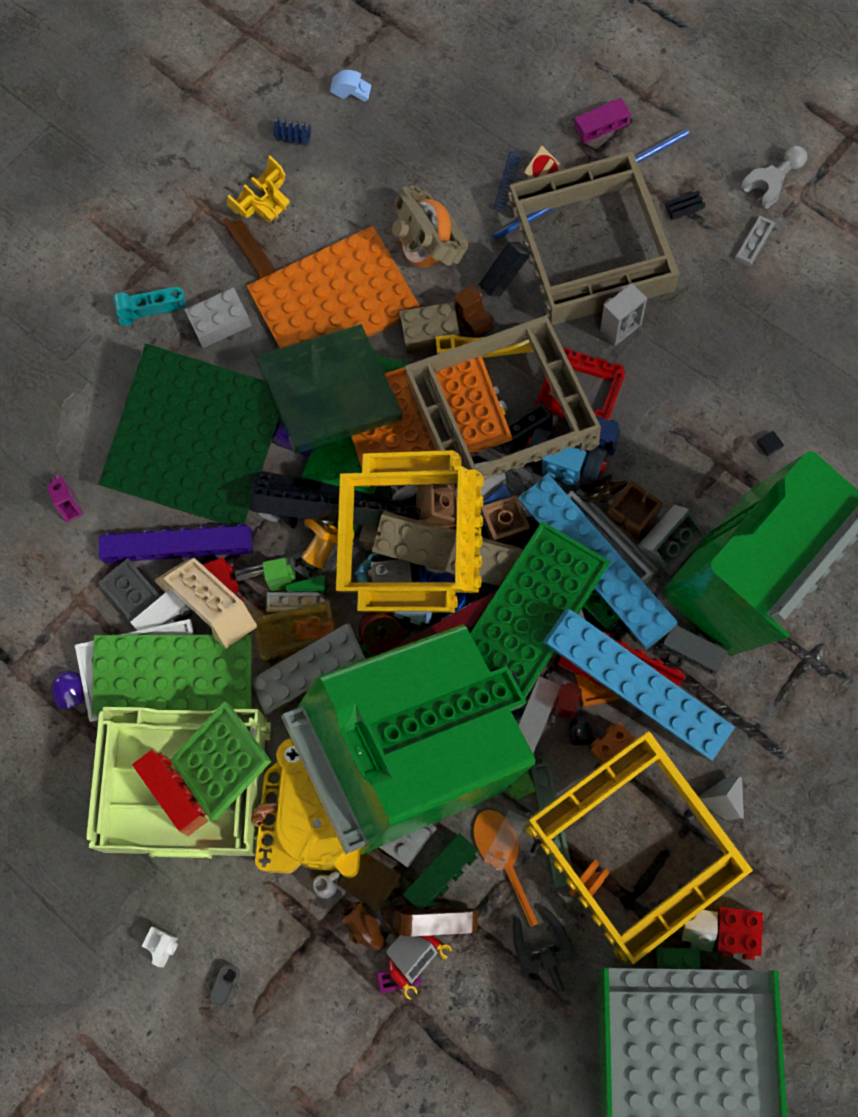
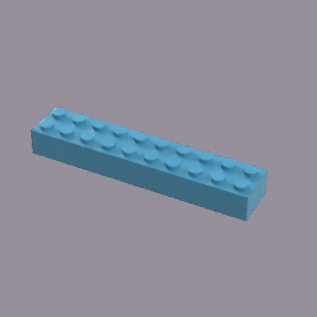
M549 474L518 498L521 505L539 525L542 521L611 562L594 590L646 650L677 626L676 619Z
M570 609L563 611L542 642L706 759L713 761L735 728Z

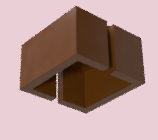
M631 481L616 499V503L609 508L607 517L620 527L624 524V529L638 539L661 511L663 502L650 493L646 496L645 502L642 501L646 490Z

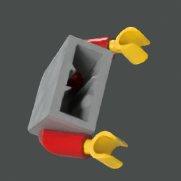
M391 933L386 938V943L390 946L386 952L390 957L387 962L390 975L397 985L405 990V996L408 999H411L407 995L409 988L414 989L417 994L416 988L409 986L408 982L412 984L437 953L440 958L447 959L448 957L442 953V949H447L449 952L452 951L449 945L442 946L440 944L441 941L433 935L413 937L400 935L398 937L396 934Z

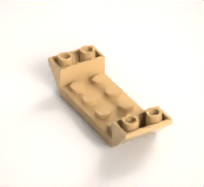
M195 558L184 560L155 579V583L165 592L171 589L212 628L213 637L225 649L257 628L244 603Z

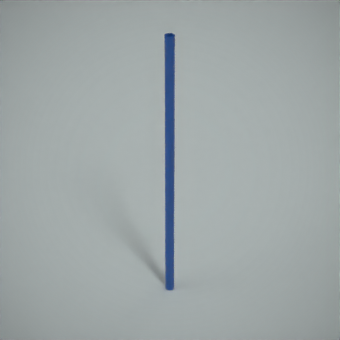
M685 129L635 156L637 162L639 163L689 135L688 130ZM555 208L544 209L527 215L528 223ZM519 221L494 233L493 237L495 240L518 229Z

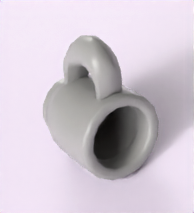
M336 870L329 876L325 874L317 876L312 883L314 893L324 899L332 897L337 890L336 882L343 875L339 870Z

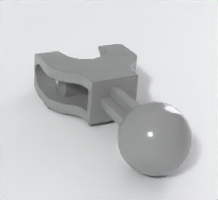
M801 146L790 147L785 152L784 161L777 168L771 165L765 169H754L743 180L741 188L745 192H749L754 188L764 190L765 194L761 205L766 209L769 208L779 198L785 174L790 169H799L806 163V150Z

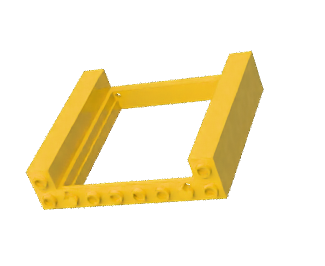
M650 731L637 737L524 822L526 825L524 829L531 838L540 839L542 842L540 846L547 855L550 853L555 861L552 863L560 873L563 871L567 877L565 881L572 890L576 889L580 895L578 897L580 903L584 908L588 907L591 910L593 921L598 927L601 925L606 931L604 936L615 949L612 951L620 962L623 961L624 963L635 964L753 871ZM656 762L724 855L620 935L551 839L652 763Z

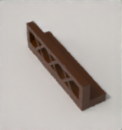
M228 217L223 219L228 234L257 276L261 279L276 272V269L242 220L239 219L232 224Z

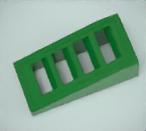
M325 575L288 584L286 585V590L288 593L322 592L327 594V578Z

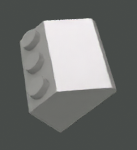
M673 505L640 542L638 547L654 565L668 576H671L707 534L690 509Z

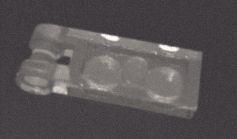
M510 810L508 811L483 863L487 865L492 864L497 870L502 872L525 826L526 818ZM496 851L503 854L501 859L494 857Z

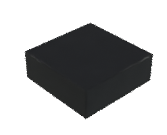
M774 430L757 440L758 445L767 457L784 447V444Z

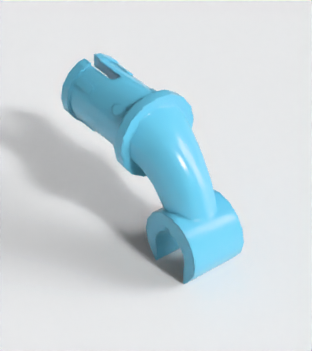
M371 553L360 564L357 572L354 573L357 576L358 583H370L368 570L371 567V563H374L372 559L379 557L378 553Z

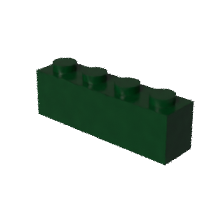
M459 833L404 892L403 896L417 910L432 909L436 904L434 900L438 895L443 897L450 889L448 887L449 883L452 880L456 882L464 873L462 869L467 864L471 866L476 861L478 850Z

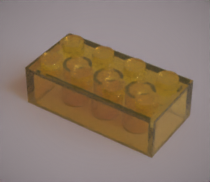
M329 601L253 618L257 625V628L254 630L259 656L263 661L295 654L337 630L332 606Z

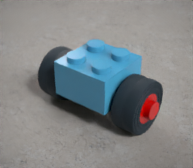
M537 427L532 437H529L526 447L530 448L551 440L552 433ZM596 447L590 450L588 457H586V451L581 452L577 448H567L556 455L550 454L536 463H542L541 474L544 476L549 474L553 479L561 480L566 485L577 486L581 473L585 479L594 482L598 481L601 472L604 473L607 465L605 461L607 450Z

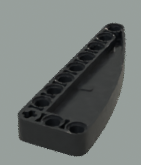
M257 473L250 489L249 510L257 513L338 522L340 487L304 478ZM354 491L353 524L379 527L383 511L420 520L421 511L419 508L379 495Z

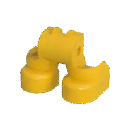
M269 156L267 168L257 180L254 177L251 178V183L259 191H264L265 195L262 198L256 196L245 184L242 193L236 200L230 195L227 196V206L235 214H240L245 218L250 217L256 212L267 223H270L273 219L277 220L278 214L282 211L285 212L287 210L286 207L290 204V200L278 190L286 176L282 166Z

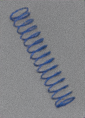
M503 173V177H504V176H509V177H513V178L515 177V176H511V175H507V174L504 175V173Z

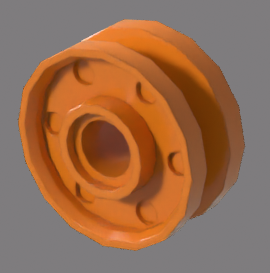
M597 859L579 877L592 896L610 873V870L607 868L600 873L596 872L600 863ZM571 889L569 892L572 897L578 893L576 889Z

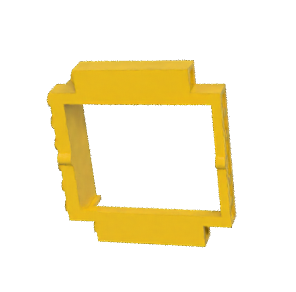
M453 450L364 453L362 473L340 474L336 591L358 593L357 611L455 613V608L458 605L455 593H479L482 582L481 576H479L482 557L479 555L480 547H482L480 527L483 526V517L480 515L481 507H483L481 487L484 486V477L481 475V472L468 470L461 466V457ZM458 484L455 582L351 583L352 540L354 538V486Z

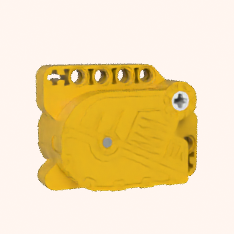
M292 739L285 740L278 747L276 753L278 762L268 769L264 775L261 804L268 803V798L275 794L278 798L276 801L278 803V812L270 813L266 816V818L270 815L275 816L273 824L267 825L265 818L264 824L258 829L255 856L256 866L263 872L289 874L294 872L300 865H303L311 870L333 871L338 869L347 878L356 876L359 871L361 848L345 855ZM274 774H278L280 776L279 781L272 784L270 782L271 777ZM272 836V844L265 846V837ZM263 850L272 851V853L267 852V854H266L265 852H262V851H263ZM267 855V858L271 861L270 863H267L265 867V865L262 864V860H266Z

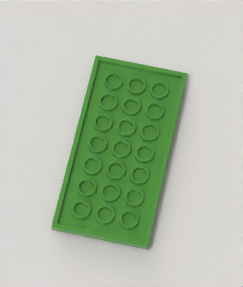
M94 635L92 715L99 714L100 711H103V707L212 711L218 709L223 702L229 703L233 709H252V635H245L226 649L213 635Z

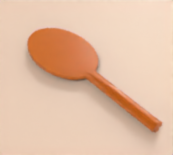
M485 810L477 816L474 823V838L477 848L490 865L506 870L530 927L535 926L538 922L513 868L519 852L515 830L502 814L494 810Z

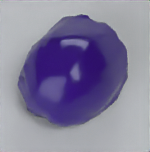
M66 671L59 673L54 678L51 686L52 695L59 709H69L84 702L85 695L80 674Z

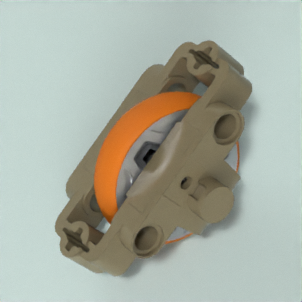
M417 186L403 187L394 201V210L399 218L393 223L392 232L394 236H398L404 255L408 261L418 267H430L439 260L446 265L458 264L467 251L468 241L446 207L435 201L430 193L421 190Z

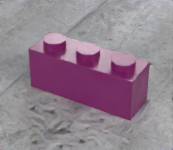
M622 98L612 100L606 105L596 107L592 111L575 117L574 129L582 143L585 144L630 124L631 112Z

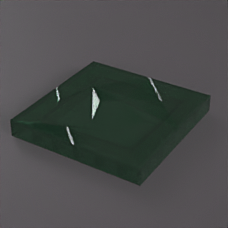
M362 324L256 355L257 364L295 454L402 420L401 408Z

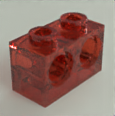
M573 683L562 684L555 712L556 716L568 719L575 718L582 689L578 688V685Z

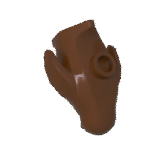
M361 902L352 903L343 912L340 919L341 923H346L350 940L355 944L360 943L375 951L383 950L386 944L387 932L380 933L377 921L362 908Z

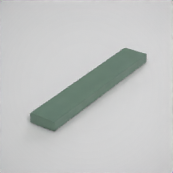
M550 762L534 764L530 768L539 810L557 798ZM563 830L551 840L572 868L565 831ZM549 853L548 857L555 888L567 886L568 884L565 881L567 877L563 871L560 873L552 863L555 860Z

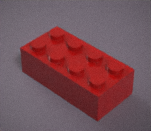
M151 749L134 762L132 766L177 830L190 836L209 821L205 816L207 814L201 805L193 800L195 797L190 789L182 784L184 780L178 771L170 767L173 765L170 759L163 755L161 751L157 753Z

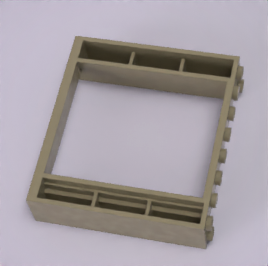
M633 151L510 185V191L507 193L509 201L507 202L508 211L513 214L514 219L518 218V230L524 236L523 244L532 253L529 256V262L531 265H534L535 279L540 282L539 291L546 300L544 301V316L547 315L551 325L602 312L604 303L609 298H614L623 287H628L630 284H633L647 299L675 291L680 273ZM633 186L660 257L551 287L526 216L540 210L560 207Z
M547 315L405 366L408 387L435 450L455 451L461 457V466L468 470L481 472L484 481L493 475H502L507 470L521 468L526 463L531 461L537 462L550 454L556 455L562 450L574 448L576 445L579 446L581 452L593 450L599 445L601 426ZM529 339L530 345L572 432L475 467L435 372ZM450 484L455 498H457L458 484Z

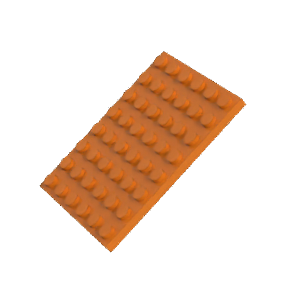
M374 226L366 228L247 285L248 291L292 373L400 322V311L421 308Z
M482 356L435 372L470 454L512 441V435ZM405 367L336 389L361 468L364 453L436 451L408 387Z

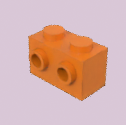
M620 722L616 726L612 724L606 729V736L602 739L598 737L590 745L592 747L590 754L602 764L636 738Z

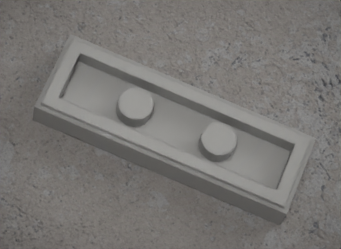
M759 215L734 260L751 267L771 233L775 222Z
M267 592L266 612H324L325 594L322 592Z

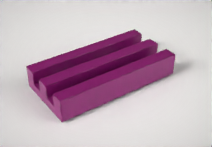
M389 969L376 972L380 994L403 989L398 985L384 988L383 984L395 982L393 978L382 980V975L390 974ZM420 975L412 984L408 983L409 986L421 985Z

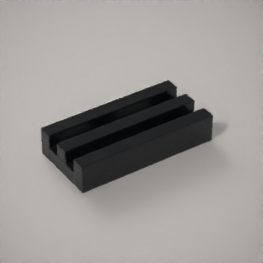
M699 190L667 201L665 204L672 220L705 209L706 206Z

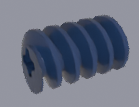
M276 118L274 136L278 141L283 140L287 142L289 140L290 143L296 141L297 144L302 142L303 145H307L311 138V124L306 128V123L303 122L300 127L299 121H296L294 126L292 120L286 124V119H283L282 123H280L279 118Z

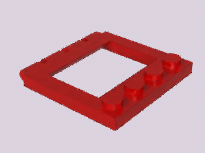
M562 347L573 370L612 381L603 410H593L595 415L609 420L626 372L623 371L624 366L612 362L609 367V361L597 357L590 361V355L580 352L573 356L574 350ZM545 378L535 406L543 402L553 415L565 418L557 399L550 395L552 389L547 378Z

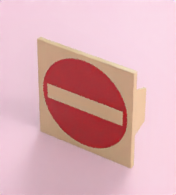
M541 146L524 173L529 179L566 169Z

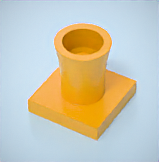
M305 519L304 523L316 535L301 555V558L317 568L324 569L335 544L338 545V528L320 520Z

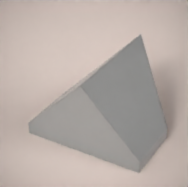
M742 777L723 779L699 796V799L707 808L723 819H744Z

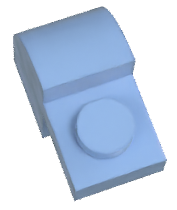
M343 70L332 78L330 92L342 99L352 94L365 102L369 99L371 84L360 78L361 73L353 70Z

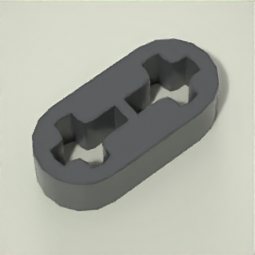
M301 554L291 557L290 563L292 568L306 580L323 575L322 569L303 560ZM302 560L301 562L305 567L303 568L300 565L296 567L295 561L299 562ZM308 569L312 571L317 570L318 576L314 575L313 577H311V573L308 571Z

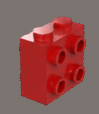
M724 907L717 908L718 934L715 940V952H721L720 956L733 958L734 954H739L745 960H755V957H760L762 955L763 912Z

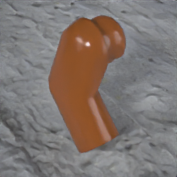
M278 803L258 805L251 816L254 826H262L267 814L278 812Z

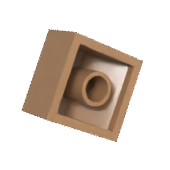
M416 485L418 488L416 492V508H419L421 511L420 521L435 525L457 524V498H455L450 485Z
M517 495L481 507L490 540L510 544L530 536V526Z

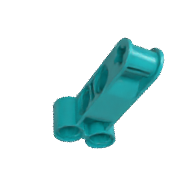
M171 287L129 296L127 293H117L113 296L118 322L122 326L131 325L138 318L180 310L186 305V301L183 298L184 291L179 287Z

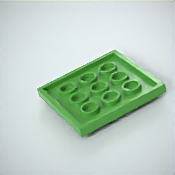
M223 702L170 759L209 819L213 821L272 762L227 702Z

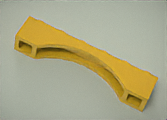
M457 335L435 337L437 354L482 338H469ZM529 339L482 355V358L534 351Z

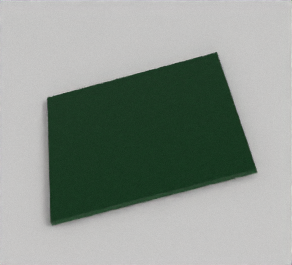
M145 343L98 485L231 527L245 524L249 512L250 489L255 475L262 472L288 388Z

